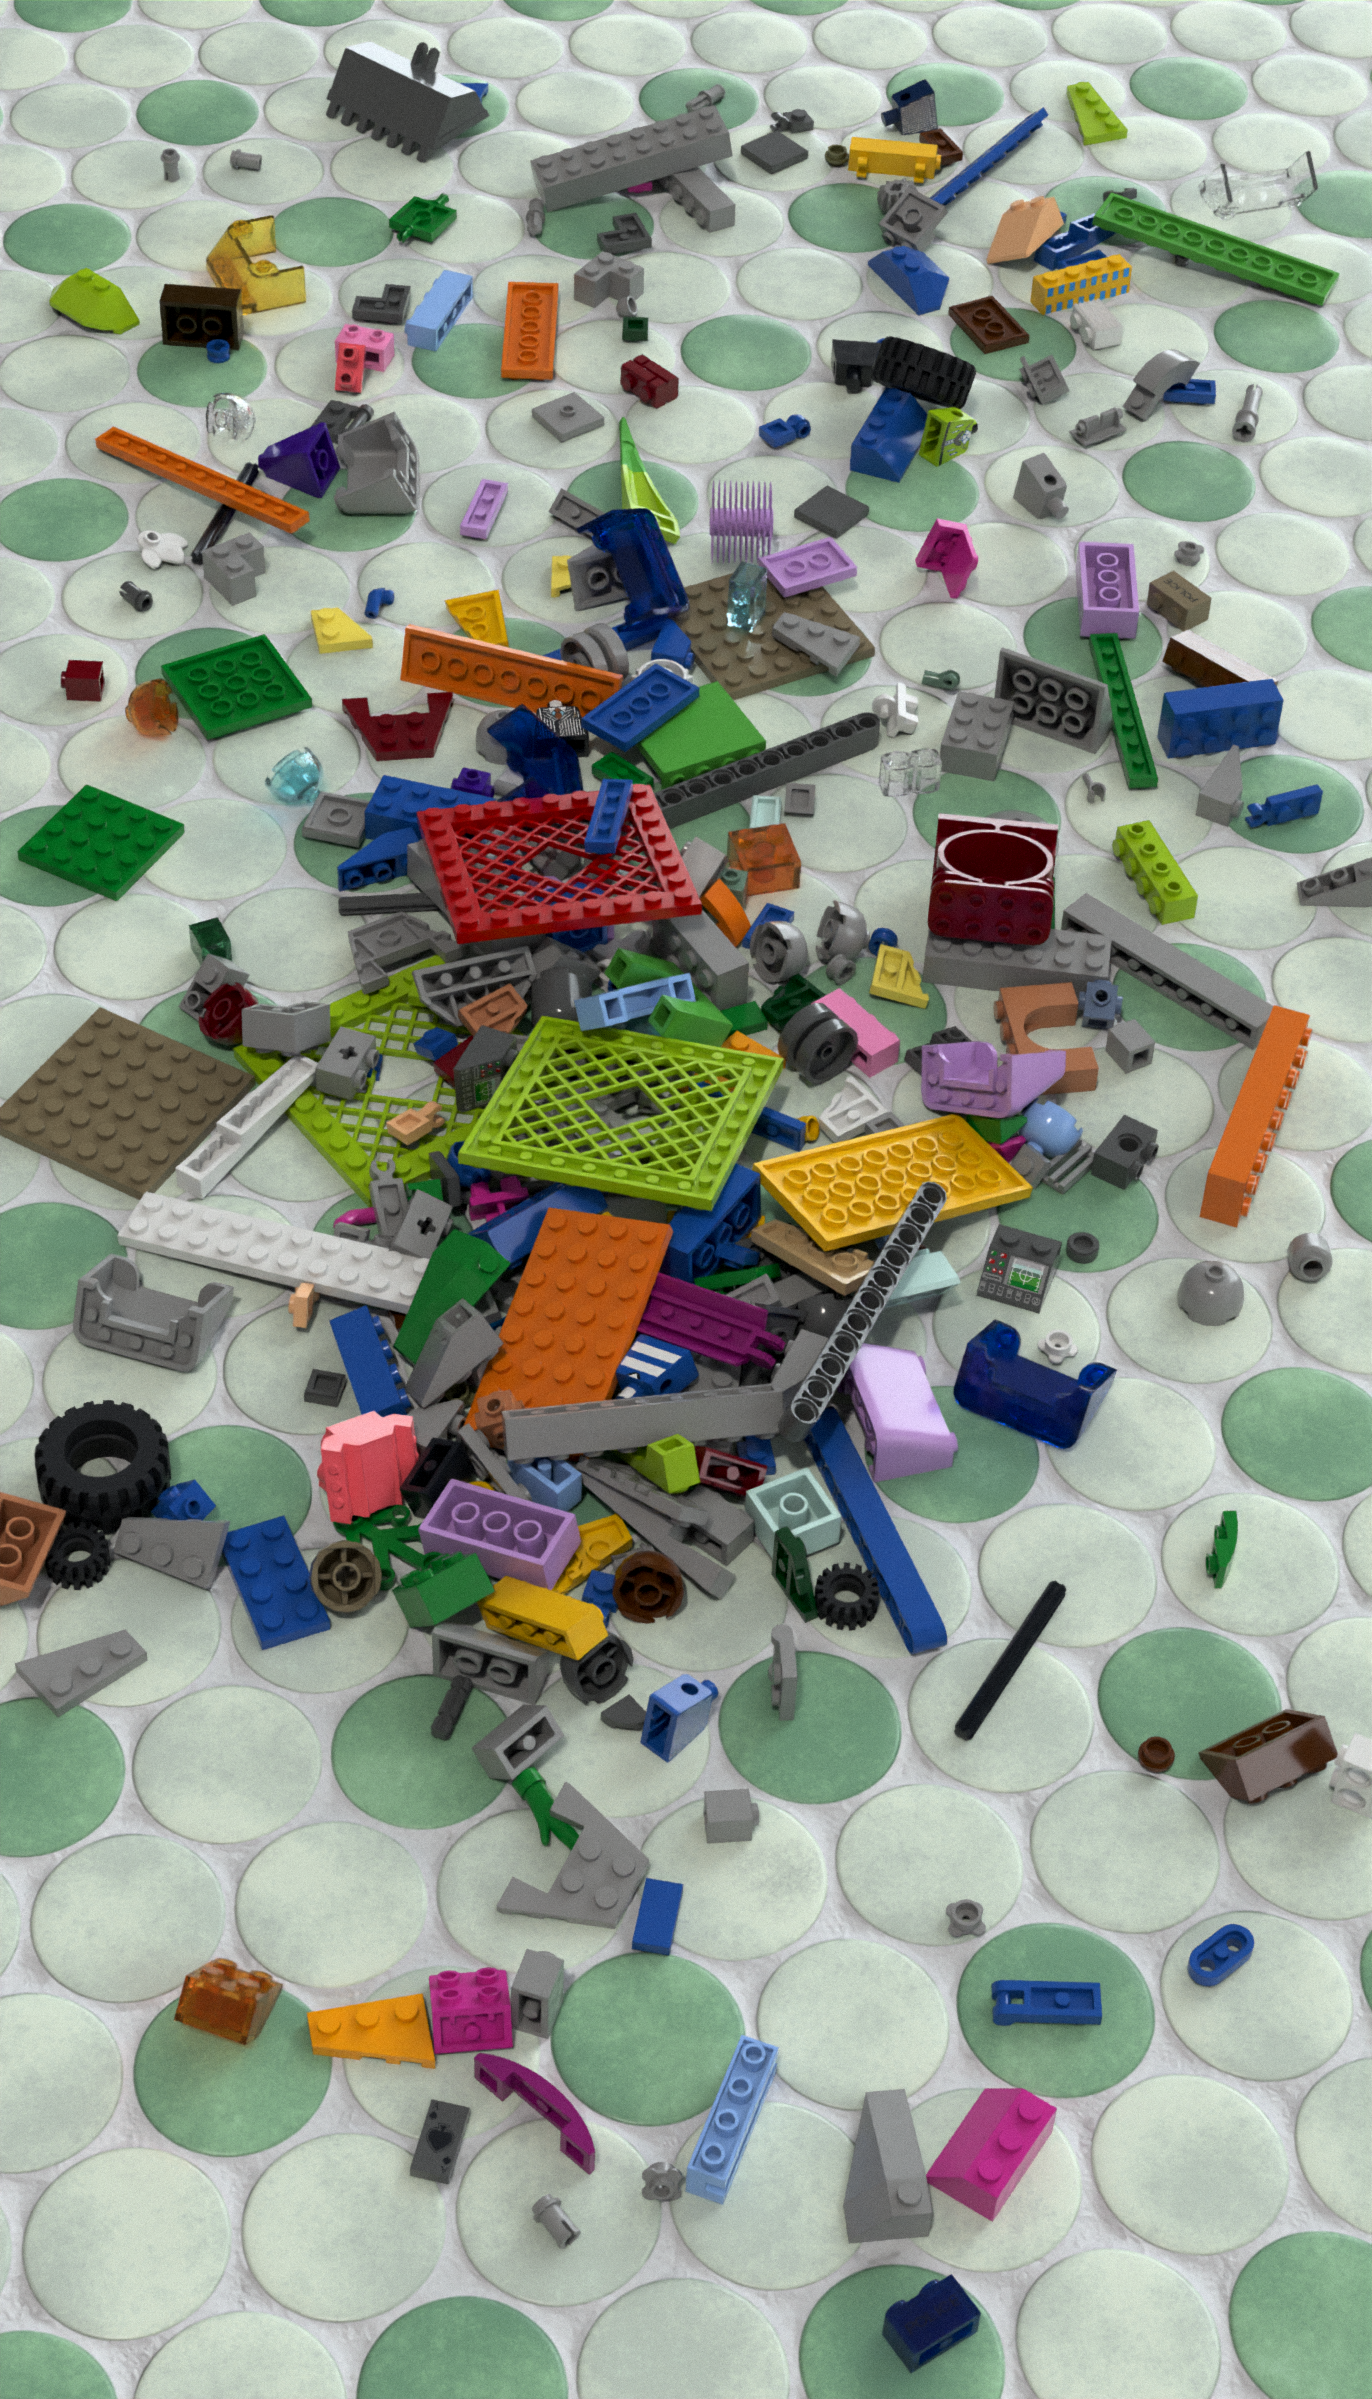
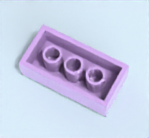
M1079 542L1076 561V583L1080 636L1090 637V634L1117 633L1119 639H1135L1139 604L1134 544Z
M452 1478L418 1528L424 1554L439 1552L451 1555L457 1551H461L463 1555L476 1553L487 1575L499 1579L509 1576L542 1588H547L550 1591L581 1543L575 1514Z

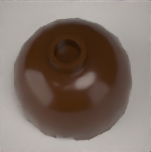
M646 1550L630 1555L618 1566L612 1585V1594L622 1615L634 1622L649 1624L655 1623L654 1618H661L666 1615L667 1619L677 1611L682 1603L684 1588L680 1570L673 1560L660 1552Z

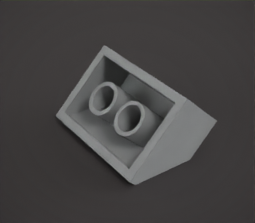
M449 1621L434 1627L432 1631L433 1676L452 1681L455 1676L462 1675L472 1680L471 1685L473 1688L536 1705L550 1672L549 1650L533 1644H525L508 1639L501 1634H491L474 1629L466 1624L459 1625Z

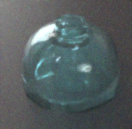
M304 747L305 752L303 753L297 749L285 756L273 767L272 771L275 775L270 780L267 776L265 780V786L280 801L289 805L300 804L304 801L310 803L320 793L319 789L324 778L323 766L318 757L308 747Z

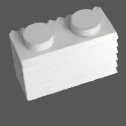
M1099 298L1073 305L1070 324L1073 329H1076L1081 334L1083 341L1088 343L1092 350L1121 344L1123 325Z

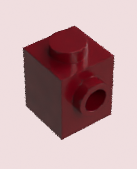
M68 660L66 671L61 672V688H66L67 700L101 702L105 686L103 661Z

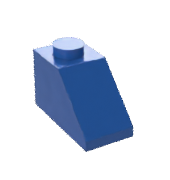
M666 618L651 651V661L656 659L672 660L682 665L685 669L692 670L695 654L691 653V640L672 619Z

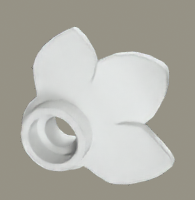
M146 530L139 534L137 543L142 552L141 558L148 566L156 569L162 561L184 565L185 556L182 549L188 547V542L183 537L173 533L159 534L152 530Z

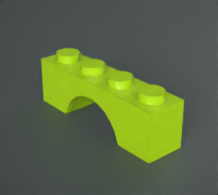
M679 1434L653 1442L647 1446L638 1447V1451L632 1453H620L617 1449L610 1450L669 1494L685 1492L689 1486L700 1483L694 1444Z

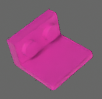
M486 1967L476 1972L458 1973L448 1970L440 1972L438 1975L429 1976L434 2054L513 2048L511 2005L505 1970Z

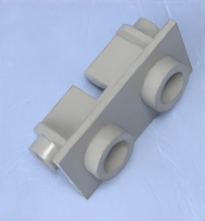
M1113 407L1100 413V420L1097 415L1079 420L1078 424L1075 425V429L1069 431V433L1082 445L1088 446L1125 432L1127 429L1120 424V419L1123 418L1122 410Z

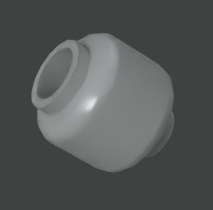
M1304 1233L1295 1237L1290 1242L1287 1249L1290 1268L1296 1277L1304 1281H1316L1329 1273L1332 1267V1255L1327 1241L1322 1236L1315 1233Z

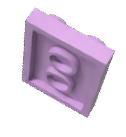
M832 537L760 557L758 567L784 598L857 576V566Z

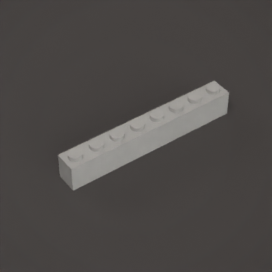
M1087 893L1063 911L1061 930L1112 936L1111 964L1248 1048L1254 1050L1258 1046L1273 1005Z
M777 1383L501 1411L504 1451L508 1461L514 1460V1463L527 1464L535 1461V1458L547 1456L550 1460H564L569 1458V1454L583 1453L584 1456L594 1457L604 1454L605 1450L617 1449L620 1453H632L638 1451V1447L647 1446L675 1434L681 1435L694 1444V1446L704 1445L710 1439L721 1438L723 1442H736L741 1440V1436L755 1435L756 1438L760 1439L772 1438L779 1432L778 1423L784 1413L783 1394Z

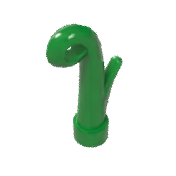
M535 1767L525 1769L515 1777L512 1787L522 1800H526L531 1808L539 1828L542 1845H549L551 1830L562 1843L572 1850L579 1838V1834L571 1825L550 1816V1808L555 1800L545 1786V1779Z

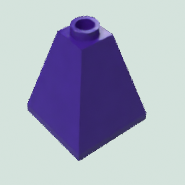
M326 422L318 423L268 446L263 454H260L258 457V466L264 471L267 478L316 498L323 497L341 468Z

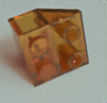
M216 1958L186 1975L174 2020L246 2045L259 2037L282 1991L283 1984L273 1981V1977L266 1972L257 1970L247 1972L238 1969L237 1964L231 1960Z

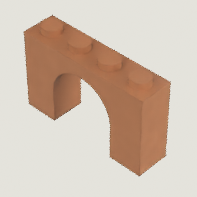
M1072 982L1000 988L998 1001H994L995 1019H1000L1001 1022L1000 1037L1002 1041L1007 1043L1006 1054L1038 1053L1047 1050L1066 1051V1067L1063 1077L1041 1095L1095 1091L1099 1068L1092 1047L1049 1049L1034 1043L1027 1036L1030 1032L1041 1028L1075 1026L1079 1003Z

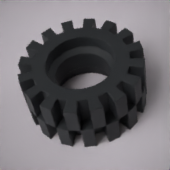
M80 1522L79 1528H75L74 1523H68V1530H64L61 1526L45 1560L49 1578L52 1577L53 1583L56 1585L61 1582L64 1589H68L70 1584H73L74 1590H80V1584L84 1583L86 1588L93 1587V1579L97 1583L103 1580L102 1574L107 1575L109 1571L108 1566H110L109 1547L105 1534L102 1531L98 1532L97 1527L94 1525L87 1529L86 1523ZM74 1551H86L91 1554L86 1559L76 1562L64 1559L67 1554Z
M844 1562V1568L841 1569L838 1563L833 1564L832 1572L828 1568L824 1569L822 1576L819 1575L817 1578L814 1596L820 1620L826 1618V1625L830 1627L835 1622L837 1623V1630L842 1631L843 1625H848L849 1631L855 1630L856 1623H858L860 1628L866 1626L867 1620L871 1622L874 1619V1613L877 1612L879 1599L878 1581L876 1577L871 1578L872 1572L867 1569L862 1573V1566L856 1564L855 1569H851L850 1563ZM840 1591H850L857 1594L860 1599L854 1602H843L836 1599L833 1594Z

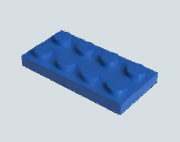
M655 663L582 717L581 727L626 752L698 698L700 688Z
M284 1515L227 1532L222 1555L262 1650L330 1630V1620L323 1604L319 1602L312 1592L308 1569Z

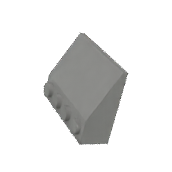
M1001 648L994 698L1014 701L1012 724L1096 754L1110 733L1112 708L1107 684L1012 650Z

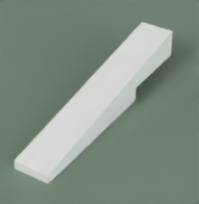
M301 1054L292 1057L217 1121V1133L175 1168L177 1187L203 1199L316 1079L315 1068L318 1063Z

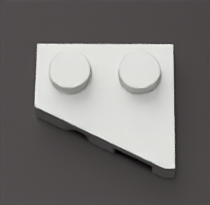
M851 1075L845 1080V1087L840 1094H835L831 1100V1105L825 1108L820 1115L818 1121L819 1128L834 1143L846 1141L865 1132V1123L888 1113V1110Z

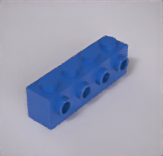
M367 1305L329 1320L361 1415L375 1411L381 1417L391 1414L408 1415L406 1409L412 1407L405 1388L399 1389L398 1384L402 1383L403 1380L396 1363L390 1365L389 1360L394 1358V1354L388 1340L382 1341L381 1335L386 1334L380 1317L378 1315L372 1317Z

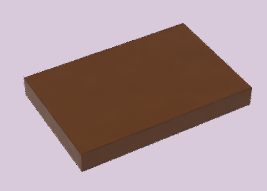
M993 296L949 307L948 315L984 354L1029 343L1030 335Z

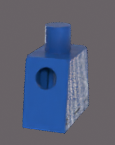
M683 1674L653 1692L649 1696L640 1743L665 1762H670L705 1729L711 1703L718 1697V1689L715 1684L706 1679L700 1683L689 1674Z

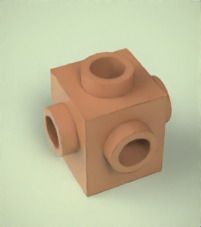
M510 1389L495 1391L488 1396L477 1398L479 1412L474 1415L477 1429L486 1434L494 1448L504 1445L501 1411L525 1409L522 1400L517 1401Z

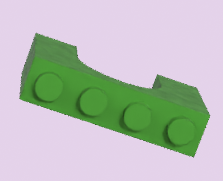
M618 947L604 974L618 989L684 973L673 962ZM693 982L696 1002L661 995L648 1022L662 1037L716 1047L723 1045L733 1024Z

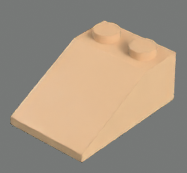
M1038 196L1031 201L1024 202L1021 199L1011 203L1010 208L1001 217L986 259L987 263L1027 258L1064 225L1055 197L1044 198V196Z

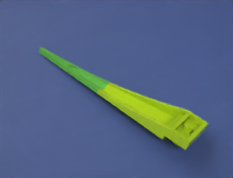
M622 417L619 422L622 515L626 518L629 528L637 527L641 533L654 536L660 541L676 544L680 538L678 521L653 485L638 454L627 421Z

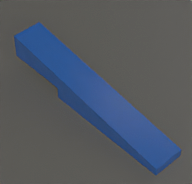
M1096 213L1070 222L1068 232L1047 239L1036 249L1034 261L1053 271L1057 269L1058 261L1081 255L1116 233L1093 225L1092 222Z

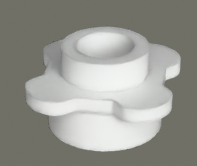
M1053 1330L1046 1335V1339H1040L1038 1342V1349L1044 1351L1048 1355L1049 1361L1055 1364L1061 1363L1068 1356H1075L1078 1351L1077 1346L1072 1344L1071 1336L1062 1330Z

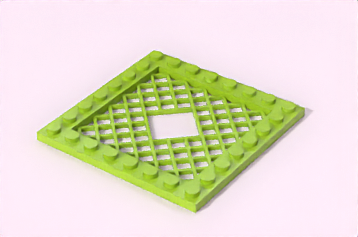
M438 955L389 976V985L365 995L361 989L330 1004L331 1038L336 1035L340 1027L373 1035L378 1039H382L380 1047H376V1050L379 1051V1054L435 1062L417 1054V1052L407 1051L409 1043H415L422 1038L412 1036L414 1028L430 1030L438 1027L455 1034V1036L457 1033L472 1034L466 1027L454 1028L452 1025L438 1023L440 1016L429 1008L406 1004L414 981L412 972L446 964ZM391 1010L389 1017L380 1016ZM397 1010L413 1012L411 1020L395 1018ZM418 1013L433 1014V1021H417ZM365 1022L363 1029L354 1028ZM371 1022L387 1024L385 1032L369 1030ZM392 1025L408 1027L406 1035L390 1033ZM515 1028V1030L512 1033L515 1035H523L517 1028ZM388 1040L404 1042L402 1050L386 1048ZM331 1041L320 1044L318 1047L328 1048ZM243 1044L233 1048L234 1058L249 1074L255 1076V1081L259 1086L294 1057L283 1056L282 1051L274 1050L271 1053H258L255 1048L245 1047ZM318 1049L311 1050L310 1054L302 1053L301 1051V1055L315 1062H319L323 1056L316 1054ZM373 1069L371 1078H366L365 1085H368L366 1093L356 1092L353 1097L354 1100L363 1101L361 1109L345 1107L347 1099L340 1097L341 1102L339 1106L323 1104L325 1096H338L317 1091L315 1086H308L284 1114L368 1207H373L369 1184L370 1181L374 1180L370 1177L369 1169L371 1162L375 1161L377 1152L393 1154L392 1160L395 1163L393 1179L402 1178L403 1184L427 1181L431 1179L428 1153L440 1151L447 1158L450 1147L455 1142L467 1139L484 1109L479 1107L465 1112L458 1111L456 1098L454 1105L438 1103L442 1106L440 1111L451 1112L449 1121H445L440 1126V1128H447L444 1136L426 1134L417 1140L420 1141L419 1148L417 1149L402 1148L403 1142L400 1140L397 1141L396 1147L379 1145L382 1136L395 1138L388 1133L387 1129H384L387 1120L390 1121L400 1115L389 1113L391 1105L406 1106L407 1110L413 1109V1107L422 1109L428 1102L372 1094L377 1073ZM440 1075L432 1099L435 1102H438L439 1095L456 1097L455 1089L442 1088L444 1079ZM557 1081L544 1084L548 1089L560 1086ZM313 1094L320 1095L319 1099H317ZM369 1102L384 1103L383 1112L367 1110ZM330 1113H337L336 1118H334ZM457 1113L473 1115L472 1122L469 1124L455 1122ZM342 1115L359 1116L357 1124L340 1123ZM364 1118L381 1119L379 1127L362 1126ZM348 1132H354L353 1137ZM359 1134L376 1135L374 1144L357 1142ZM364 1150L371 1151L370 1157ZM376 1161L379 1170H387V1162Z
M541 1016L459 1150L458 1164L501 1171L505 1174L533 1177L537 1180L565 1183L569 1186L597 1189L601 1192H613L628 1195L632 1198H645L660 1201L664 1204L682 1205L696 1210L712 1211L783 1070L784 1058L609 1027L581 1031L579 1022ZM572 1049L577 1053L568 1055L564 1050ZM595 1055H604L608 1058L598 1060ZM587 1058L590 1063L578 1066L574 1061ZM633 1060L637 1062V1064L628 1066V1064L625 1061ZM616 1063L620 1067V1069L608 1071L605 1066ZM563 1064H567L570 1069L559 1072L554 1068ZM661 1065L669 1069L659 1071L655 1066ZM597 1069L601 1074L588 1077L584 1072ZM647 1069L651 1074L639 1077L635 1072ZM694 1071L698 1075L690 1077L686 1072ZM677 1074L681 1078V1080L669 1082L666 1077ZM577 1075L581 1080L568 1083L564 1078ZM624 1075H628L631 1080L620 1083L615 1079ZM722 1076L730 1080L720 1082L716 1077ZM606 1080L611 1084L600 1089L595 1085ZM658 1080L662 1085L649 1088L645 1083ZM709 1080L713 1085L700 1088L696 1083ZM553 1081H557L560 1086L549 1089L544 1085ZM585 1086L591 1090L582 1094H578L575 1089ZM638 1086L663 1114L609 1129L585 1101ZM689 1086L693 1091L680 1094L677 1089ZM735 1087L732 1093L728 1090V1088ZM719 1091L723 1096L711 1099L707 1094ZM567 1092L571 1097L557 1100L554 1095ZM669 1092L672 1097L660 1100L657 1094ZM699 1097L703 1102L691 1105L687 1100ZM547 1098L550 1103L537 1106L533 1101ZM576 1103L580 1106V1109L570 1112L565 1108ZM679 1103L683 1108L671 1111L667 1106ZM726 1104L723 1111L718 1107L720 1105ZM555 1109L560 1113V1115L549 1118L544 1114ZM711 1109L715 1114L702 1117L698 1112ZM689 1114L694 1118V1120L684 1123L678 1119ZM534 1115L540 1119L528 1124L524 1121V1118ZM588 1115L591 1120L578 1123L574 1118ZM670 1120L674 1126L661 1129L658 1123ZM567 1121L571 1125L558 1130L554 1124ZM717 1121L713 1129L709 1123ZM649 1126L654 1132L641 1135L637 1130ZM699 1126L705 1130L694 1135L689 1131V1129ZM547 1127L550 1132L537 1135L533 1130ZM598 1127L602 1132L589 1135L585 1130ZM628 1132L633 1136V1138L620 1141L617 1135ZM681 1132L685 1137L673 1141L668 1135ZM523 1133L529 1136L528 1139L516 1141L512 1137ZM578 1133L581 1138L568 1141L565 1136ZM608 1138L613 1144L600 1147L596 1142ZM658 1138L664 1142V1144L654 1147L648 1143V1141ZM557 1139L561 1143L547 1147L544 1142ZM708 1139L705 1146H703L700 1141ZM588 1144L592 1150L579 1153L575 1148ZM638 1144L644 1148L633 1153L628 1150V1147ZM692 1144L696 1149L684 1153L679 1147ZM617 1150L623 1154V1156L610 1159L607 1153ZM672 1150L675 1156L663 1159L658 1153ZM648 1156L655 1160L644 1165L638 1161V1159ZM699 1157L696 1164L690 1160ZM683 1162L686 1168L674 1171L669 1165Z

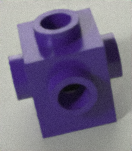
M465 767L462 768L458 778H453L450 788L491 798L494 797L495 787L491 785V773Z

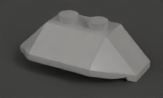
M523 946L414 970L412 975L420 1002L454 1028L465 1026L458 1018L459 1009L509 983L523 999L537 976L529 946Z

